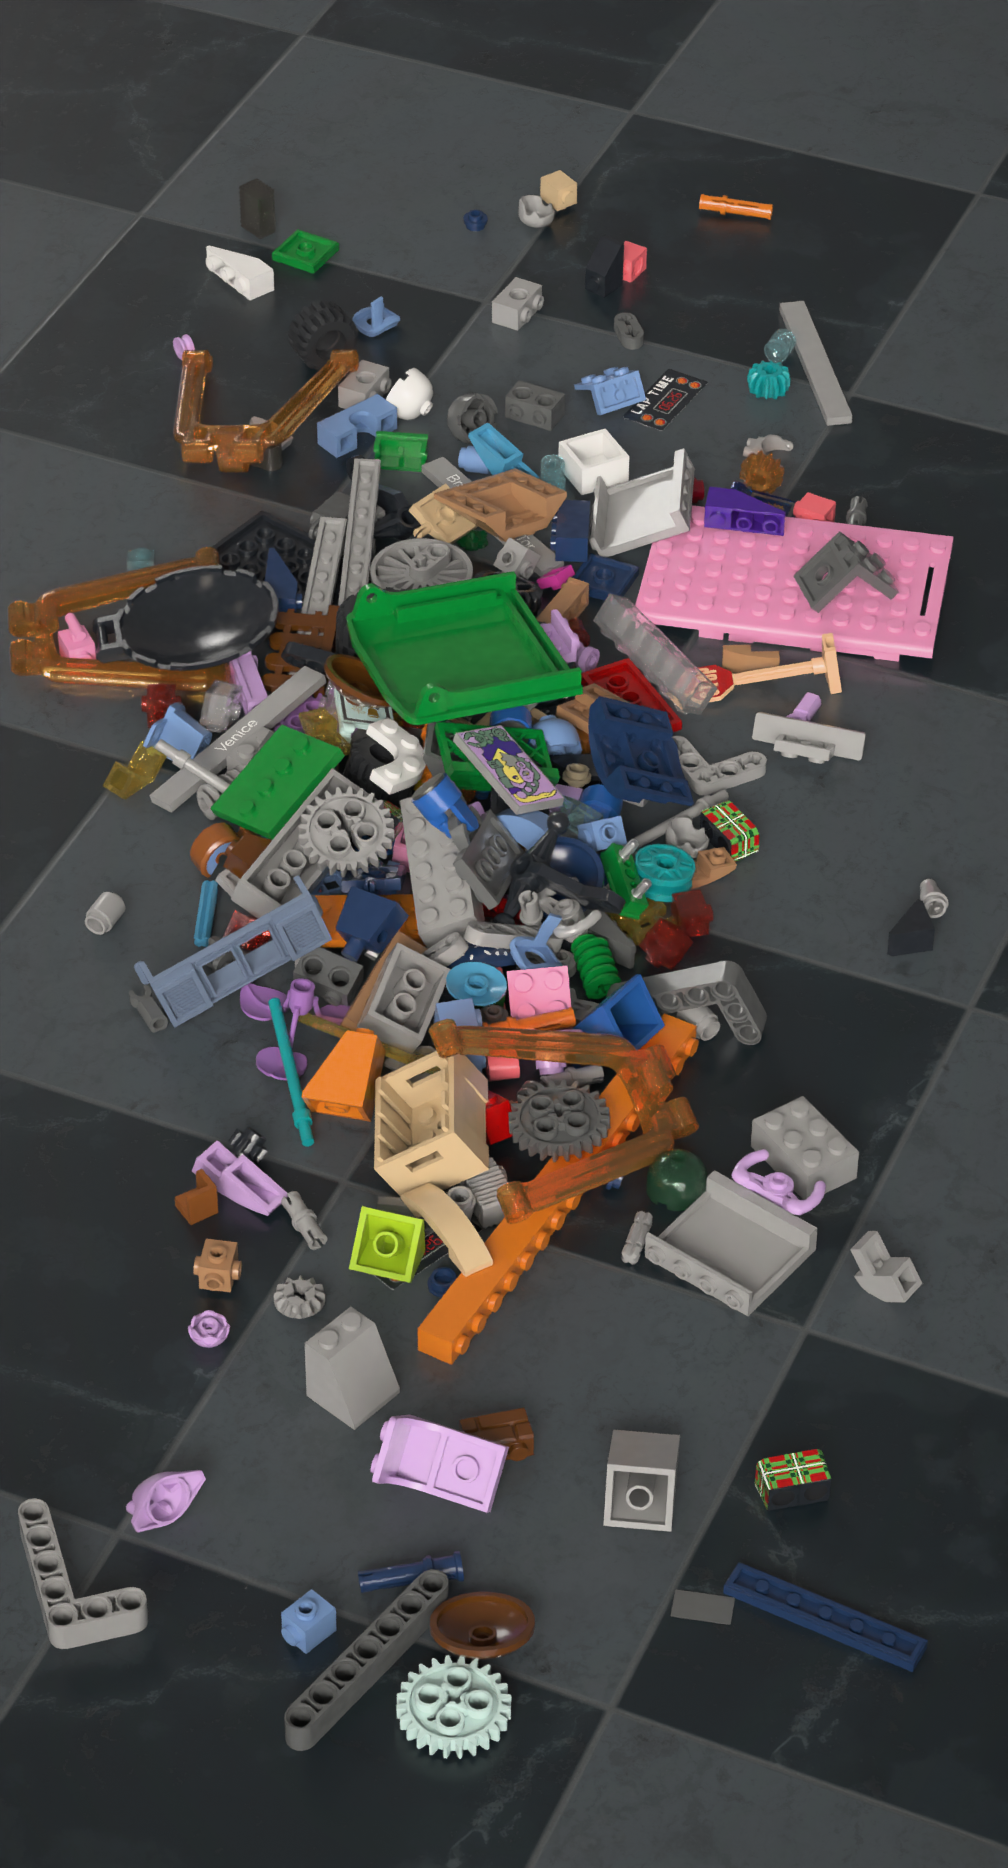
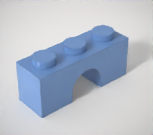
M379 394L361 401L318 422V444L336 458L357 449V433L359 432L370 433L376 437L377 431L392 432L396 430L397 407Z

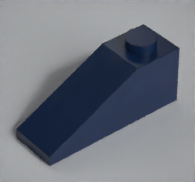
M269 548L265 581L272 586L277 595L279 612L295 609V613H297V610H302L303 593H298V582L275 548Z

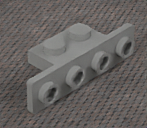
M757 712L752 738L758 741L773 743L774 751L781 752V755L784 757L797 758L799 755L808 757L810 762L822 764L825 761H829L833 756L861 760L866 733Z

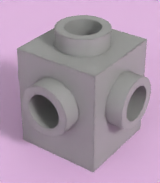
M509 537L504 547L498 552L497 559L493 565L502 570V573L514 571L517 576L528 580L534 573L535 566L541 555Z

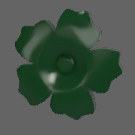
M471 530L470 533L459 539L456 543L460 547H465V550L476 551L478 548L483 549L488 545L487 533L484 530Z

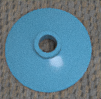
M465 962L453 967L446 977V987L448 992L457 1000L472 998L474 1006H486L502 999L506 993L507 981L497 968L489 964Z

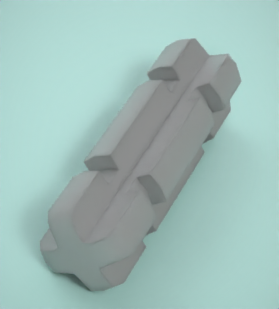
M643 1211L636 1213L634 1223L626 1239L627 1244L624 1245L621 1252L623 1262H629L632 1265L638 1262L641 1255L640 1252L645 1244L647 1231L650 1230L653 1216L651 1213Z

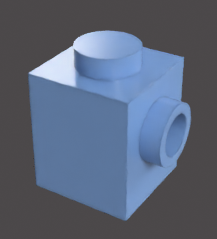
M621 816L577 825L578 840L589 845L594 851L607 849L612 843L619 845L627 844Z
M312 1589L281 1612V1632L284 1639L291 1646L296 1645L305 1654L336 1631V1608Z

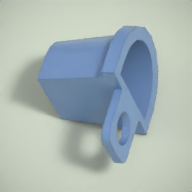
M175 702L169 705L164 718L156 721L151 726L143 747H150L148 754L153 757L161 755L170 759L155 749L158 741L162 739L179 751L183 749L191 755V759H194L210 745L212 733L186 713V708L183 704Z

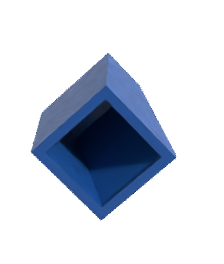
M636 974L572 1028L580 1029L584 1034L583 1038L572 1046L577 1060L629 1059L665 1026L641 974Z

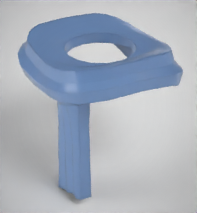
M381 296L371 302V307H366L356 312L352 321L362 334L374 337L397 326L400 316L384 307L383 297ZM372 318V324L370 325L366 321Z
M550 913L542 923L535 938L519 936L510 942L511 955L521 970L563 966L551 948L546 944L553 930L562 920L560 915ZM525 952L538 954L544 960V963L533 964L526 958Z

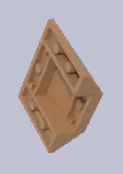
M516 468L434 493V499L507 542L509 537L515 540L516 537L535 534V531L547 528L567 497V491Z

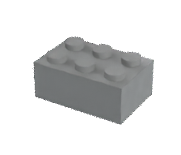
M397 943L385 958L356 1029L365 1028L374 1031V1035L378 1036L381 1043L410 1057L423 1041L434 1014L436 1003L439 1002L446 985L447 974L451 969Z
M804 1096L752 1120L751 1147L755 1151L761 1149L768 1151L769 1157L765 1161L775 1172L784 1173L793 1180L794 1191L803 1200L811 1195L817 1181H823L826 1184L825 1193L857 1178L859 1151Z

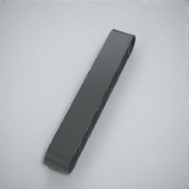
M434 1569L421 1573L288 1707L285 1712L284 1723L285 1740L290 1748L304 1751L313 1747L430 1627V1617L433 1611L441 1603L449 1599V1586L446 1574Z

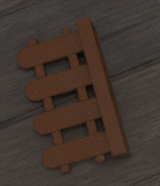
M329 605L328 615H323L322 611H315V614L295 613V609L279 612L275 627L283 630V633L275 632L269 637L270 647L274 650H279V653H269L265 657L266 668L275 671V674L267 673L261 677L266 691H271L272 694L293 676L285 675L283 671L298 672L302 669L292 666L282 659L281 654L288 642H296L336 654V615L339 606ZM291 631L311 632V635L291 633ZM326 675L327 683L312 694L314 698H317L319 693H322L323 698L328 697L330 681Z

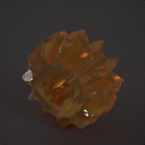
M760 450L757 454L751 452L741 464L739 478L744 480L743 487L750 486L751 493L757 490L762 495L766 494V492L772 494L783 482L785 468L780 466L781 459H773L772 452L768 455H765L763 450Z

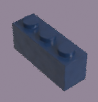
M564 500L552 518L550 551H555V561H588L590 501Z

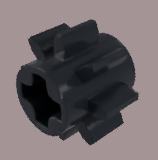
M247 1127L244 1132L236 1129L228 1140L233 1146L230 1152L237 1158L244 1154L250 1161L255 1160L257 1163H260L268 1152L267 1148L263 1146L267 1139L251 1127Z

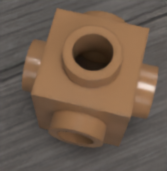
M206 1239L201 1256H196L194 1261V1275L199 1276V1289L231 1292L234 1280L240 1279L242 1261H238V1242Z

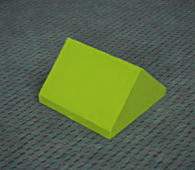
M362 1206L349 1269L411 1283L425 1253L424 1219Z

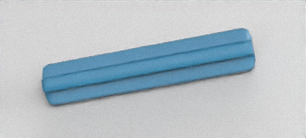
M205 880L202 883L194 933V944L197 947L209 946L208 941L212 934L218 894V883L215 880Z

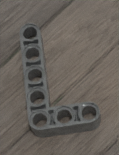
M721 961L643 978L660 1015L717 1004L735 1037L741 1043L755 1045L761 1041L767 1014L744 971L737 963ZM627 981L611 985L606 998Z

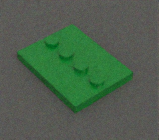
M281 725L210 809L215 816L273 840L332 768L334 769L345 755L336 746Z

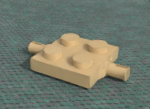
M446 483L413 504L409 509V512L421 524L420 527L413 531L414 537L418 535L416 538H422L430 534L436 540L454 544L478 526L434 499V493L450 489Z

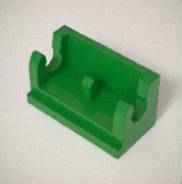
M377 431L373 450L375 452L374 459L381 460V469L422 472V465L426 464L428 460V434Z

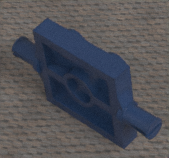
M379 860L378 867L374 865L368 866V873L364 872L362 868L357 869L356 877H354L351 870H347L345 877L341 880L342 893L349 892L351 886L370 893L379 891L380 895L396 894L397 890H401L404 884L406 866L384 865L383 861Z

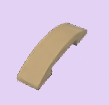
M427 1183L401 1195V1200L416 1218L422 1216L448 1247L449 1258L465 1277L493 1265V1259L480 1235L460 1207L443 1190Z

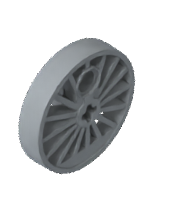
M416 538L396 542L382 549L374 557L370 565L371 583L378 585L381 589L394 587L396 590H401V588L412 590L473 578V565L467 554L450 543L436 539Z

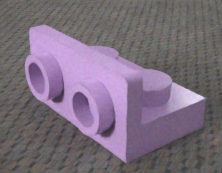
M557 609L551 610V623L540 625L565 662H575L577 649L580 648L579 637L576 633H573L567 619L563 618Z

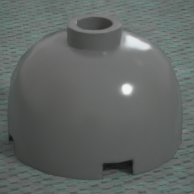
M467 393L456 398L451 403L447 414V424L451 434L463 443L472 444L468 436L473 430L486 423H489L496 429L497 423L494 422V414H498L494 401L488 395Z

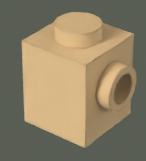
M561 170L541 177L540 196L547 204L551 203L556 211L563 210L577 204V182Z

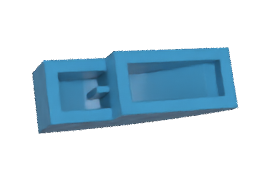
M489 423L469 433L468 437L492 475L516 468L539 479V476L522 462L523 453Z

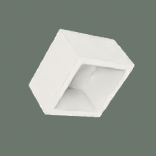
M606 429L559 442L558 467L581 495L594 492L598 476L602 477L607 488L629 481V455Z

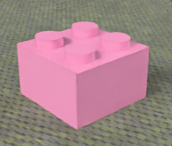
M567 966L507 971L510 1015L516 1019L526 1018L571 1007ZM573 1027L562 1028L557 1030H571Z

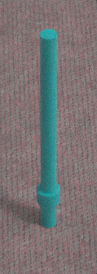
M271 998L268 1004L294 1108L292 1114L294 1126L299 1129L302 1145L309 1147L314 1144L311 1130L313 1123L311 1113L306 1108L305 1102L302 1099L301 1084L280 999Z

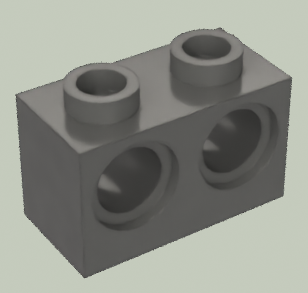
M519 380L505 396V417L552 431L565 415L564 393Z
M318 947L300 958L293 971L294 980L303 978L312 981L315 985L314 994L323 997L327 1003L333 1006L345 1005L348 1007L364 980V971L362 965ZM317 969L321 971L316 975H311L307 973L309 970ZM338 981H345L348 983L347 985L342 987L334 985V983Z

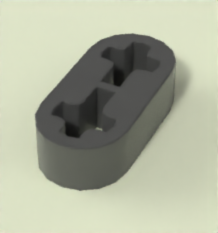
M631 313L617 314L614 318V331L621 345L631 350L641 348L644 344V331L635 315Z

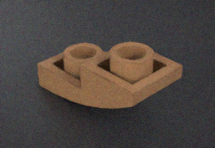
M723 645L722 668L731 671L733 674L779 666V651L751 652V645Z
M724 847L698 851L697 860L694 861L695 874L692 878L691 890L712 883L736 869L737 864Z

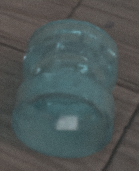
M787 329L775 331L764 347V353L768 360H772L774 363L784 362L796 346L794 334Z

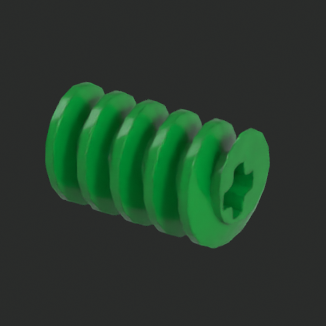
M593 934L580 935L574 939L571 944V951L574 955V961L577 964V970L580 973V979L583 982L586 996L588 999L594 1000L606 997L609 987L621 982L608 941Z

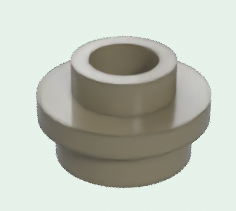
M573 763L567 765L562 778L569 786L580 788L590 783L591 774L586 765Z

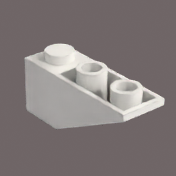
M213 246L206 247L207 268L247 299L252 300L274 291L273 269L259 258Z

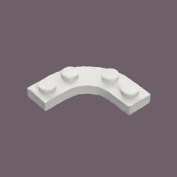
M388 717L369 724L366 734L386 748L394 757L393 762L373 769L370 780L389 795L415 785L421 779L426 766L422 758L423 748L419 744V739L414 735H410L396 721Z

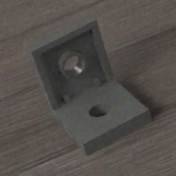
M840 531L794 575L810 607L817 613L857 576L889 599L894 598L899 593L893 583L895 578L884 568L886 565L885 561L877 553L870 554L862 542L857 541L855 543Z

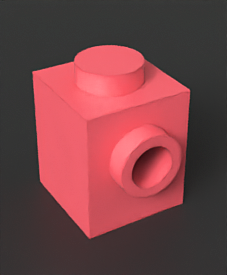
M807 492L800 501L795 503L793 516L795 518L835 522L836 502Z

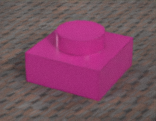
M572 565L551 569L538 578L537 583L541 589L552 587V590H557L561 588L563 583L566 584V580L575 575Z

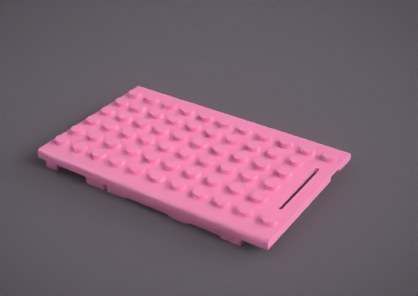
M692 505L690 531L653 542L651 545L633 613V622H639V630L655 632L657 624L699 630V637L723 640L724 633H729L728 641L752 644L753 642L802 647L810 648V651L822 652V634L833 633L836 652L874 656V659L899 662L900 654L932 658L954 536L786 516L784 536L704 527L705 507ZM840 531L855 543L857 541L862 542L870 554L877 553L885 561L886 565L884 568L895 578L893 583L899 593L894 598L889 599L857 576L817 613L810 607L794 575ZM929 567H933L934 571L926 614L921 616Z

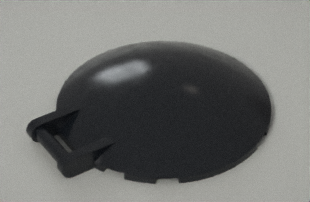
M221 565L196 566L176 570L155 578L156 583L146 589L143 587L138 588L127 598L128 603L123 609H119L117 614L94 619L92 628L97 636V659L102 663L132 658L144 665L163 670H198L237 659L262 643L276 625L279 616V603L272 586L267 581L262 582L258 580L255 573L237 568L236 571L223 570ZM115 633L116 642L109 644L107 634Z

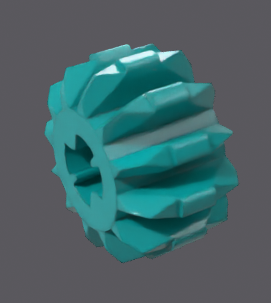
M772 360L770 362L761 361L760 364H753L752 369H749V374L747 375L750 393L755 394L756 398L765 397L766 400L768 398L776 400L778 396H785L786 391L789 390L790 374L788 367L782 366L781 362L773 363Z

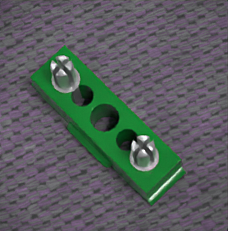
M631 839L625 846L612 843L604 852L600 853V858L610 890L623 897L626 901L621 913L618 915L639 920L642 912L649 906L645 892L652 883L648 878L640 881L632 853L639 844L636 839Z

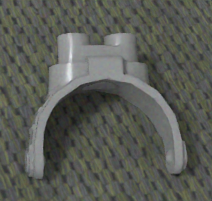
M771 434L765 437L758 436L757 439L748 438L743 456L751 457L752 461L758 462L760 467L766 472L781 475L784 473V467L774 464L765 453L772 450L791 451L794 445L791 441L783 440L782 437Z

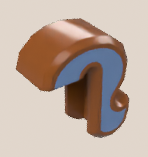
M224 822L215 823L205 828L195 839L190 850L191 861L201 874L208 878L217 867L220 856H228L225 854V851L234 839L239 841L245 833L258 835L243 827H240V830L235 832L229 824Z

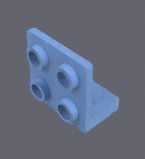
M612 367L604 370L603 375L596 376V374L584 376L581 378L582 382L574 384L575 390H591L597 415H603L646 400L639 370H629L628 367L619 369L618 367Z

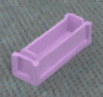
M251 651L229 661V674L245 715L268 697L257 670L258 658L256 655L252 656Z

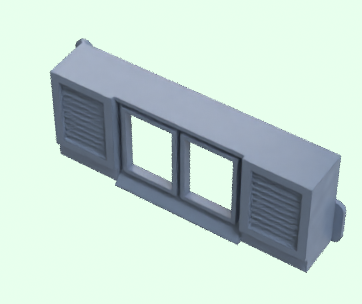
M299 875L293 879L301 895L153 977L144 961H139L134 965V969L143 984H150L174 1028L213 1007V1003L290 960L295 961L332 940L321 917L323 911L315 896H311ZM268 930L273 940L246 955L242 953L240 945ZM229 951L232 952L236 959L235 961L206 976L202 966Z

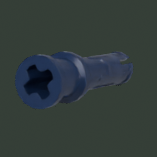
M454 1551L453 1555L437 1558L427 1555L425 1558H422V1561L410 1564L358 1571L360 1591L364 1593L379 1589L407 1586L421 1573L430 1569L442 1571L447 1575L448 1580L457 1579L458 1582L464 1581L460 1551Z

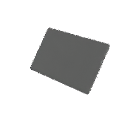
M676 1589L671 1617L730 1625L735 1598Z

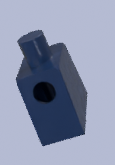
M351 886L336 925V931L347 942L341 954L345 958L357 962L364 949L375 953L383 952L409 915L398 902Z

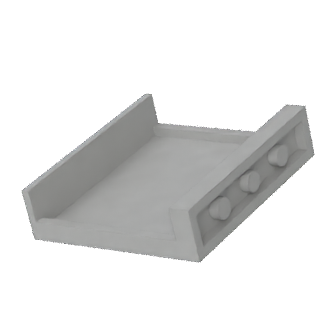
M685 448L675 451L674 465L668 469L607 488L601 476L597 477L596 488H594L595 502L592 504L593 519L590 520L592 530L591 535H589V543L593 550H597L599 556H613L690 531L695 468Z
M714 1170L707 1177L706 1192L658 1237L649 1232L646 1234L645 1257L652 1263L674 1273L678 1278L700 1288L704 1293L719 1299L730 1308L749 1316L816 1250L818 1228Z

